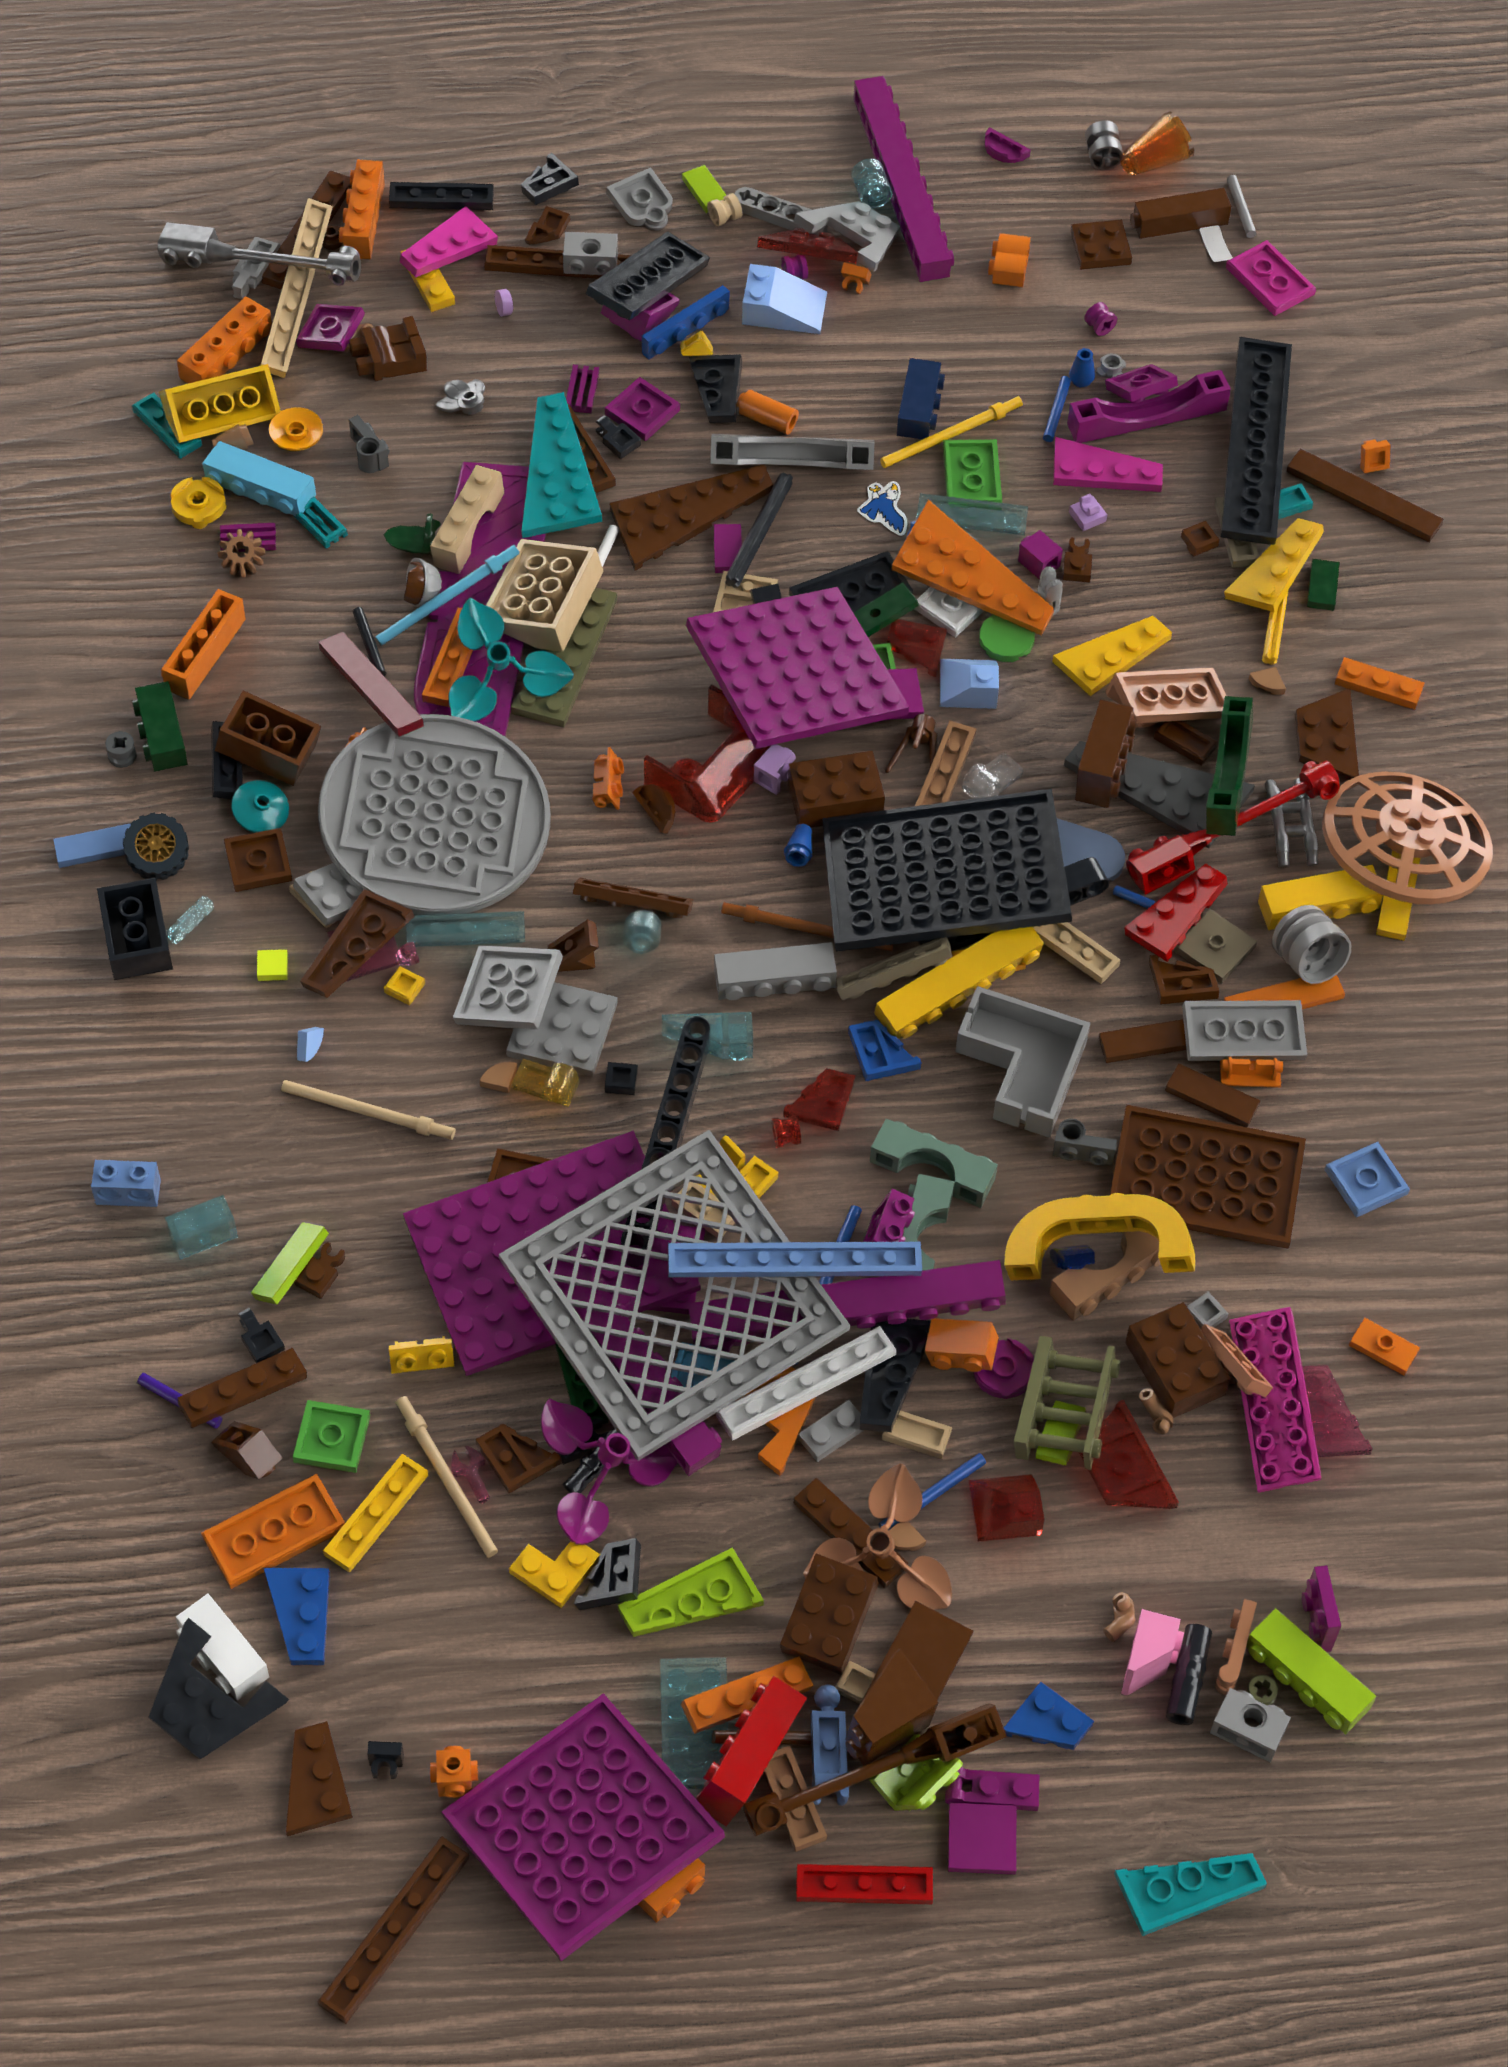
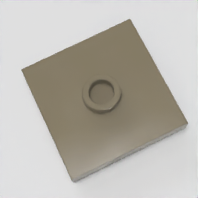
M1210 909L1196 926L1186 934V939L1183 943L1175 947L1174 952L1195 966L1213 969L1216 980L1222 984L1257 945V940Z

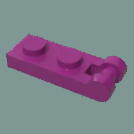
M961 1767L958 1770V1778L945 1791V1803L1014 1805L1017 1806V1810L1038 1811L1040 1775L969 1770ZM962 1783L972 1784L971 1792L963 1791Z

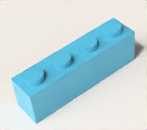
M221 441L216 444L202 463L205 477L214 479L223 488L232 491L236 495H243L256 500L262 505L279 509L285 514L296 516L300 512L304 513L305 505L311 498L316 496L314 478L312 476Z

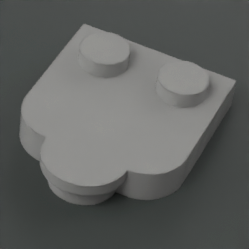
M651 167L607 186L606 194L630 225H644L646 228L654 231L666 227L668 223L667 214L672 210L673 198Z

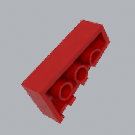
M775 1676L771 1678L767 1685L760 1683L750 1700L755 1704L750 1711L745 1708L734 1725L739 1728L734 1737L729 1735L719 1750L723 1755L718 1763L713 1761L703 1777L706 1783L696 1798L712 1818L726 1827L746 1803L807 1699L806 1696Z

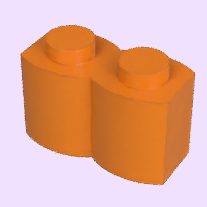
M1000 233L998 241H993L991 256L995 257V260L990 259L988 275H993V284L1024 286L1031 237Z

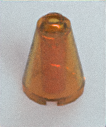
M1171 111L1164 113L1123 152V159L1120 160V163L1127 174L1131 173L1135 176L1187 160L1194 156V147L1189 149L1188 142L1192 141L1191 137L1178 116L1172 118L1170 116L1172 114Z

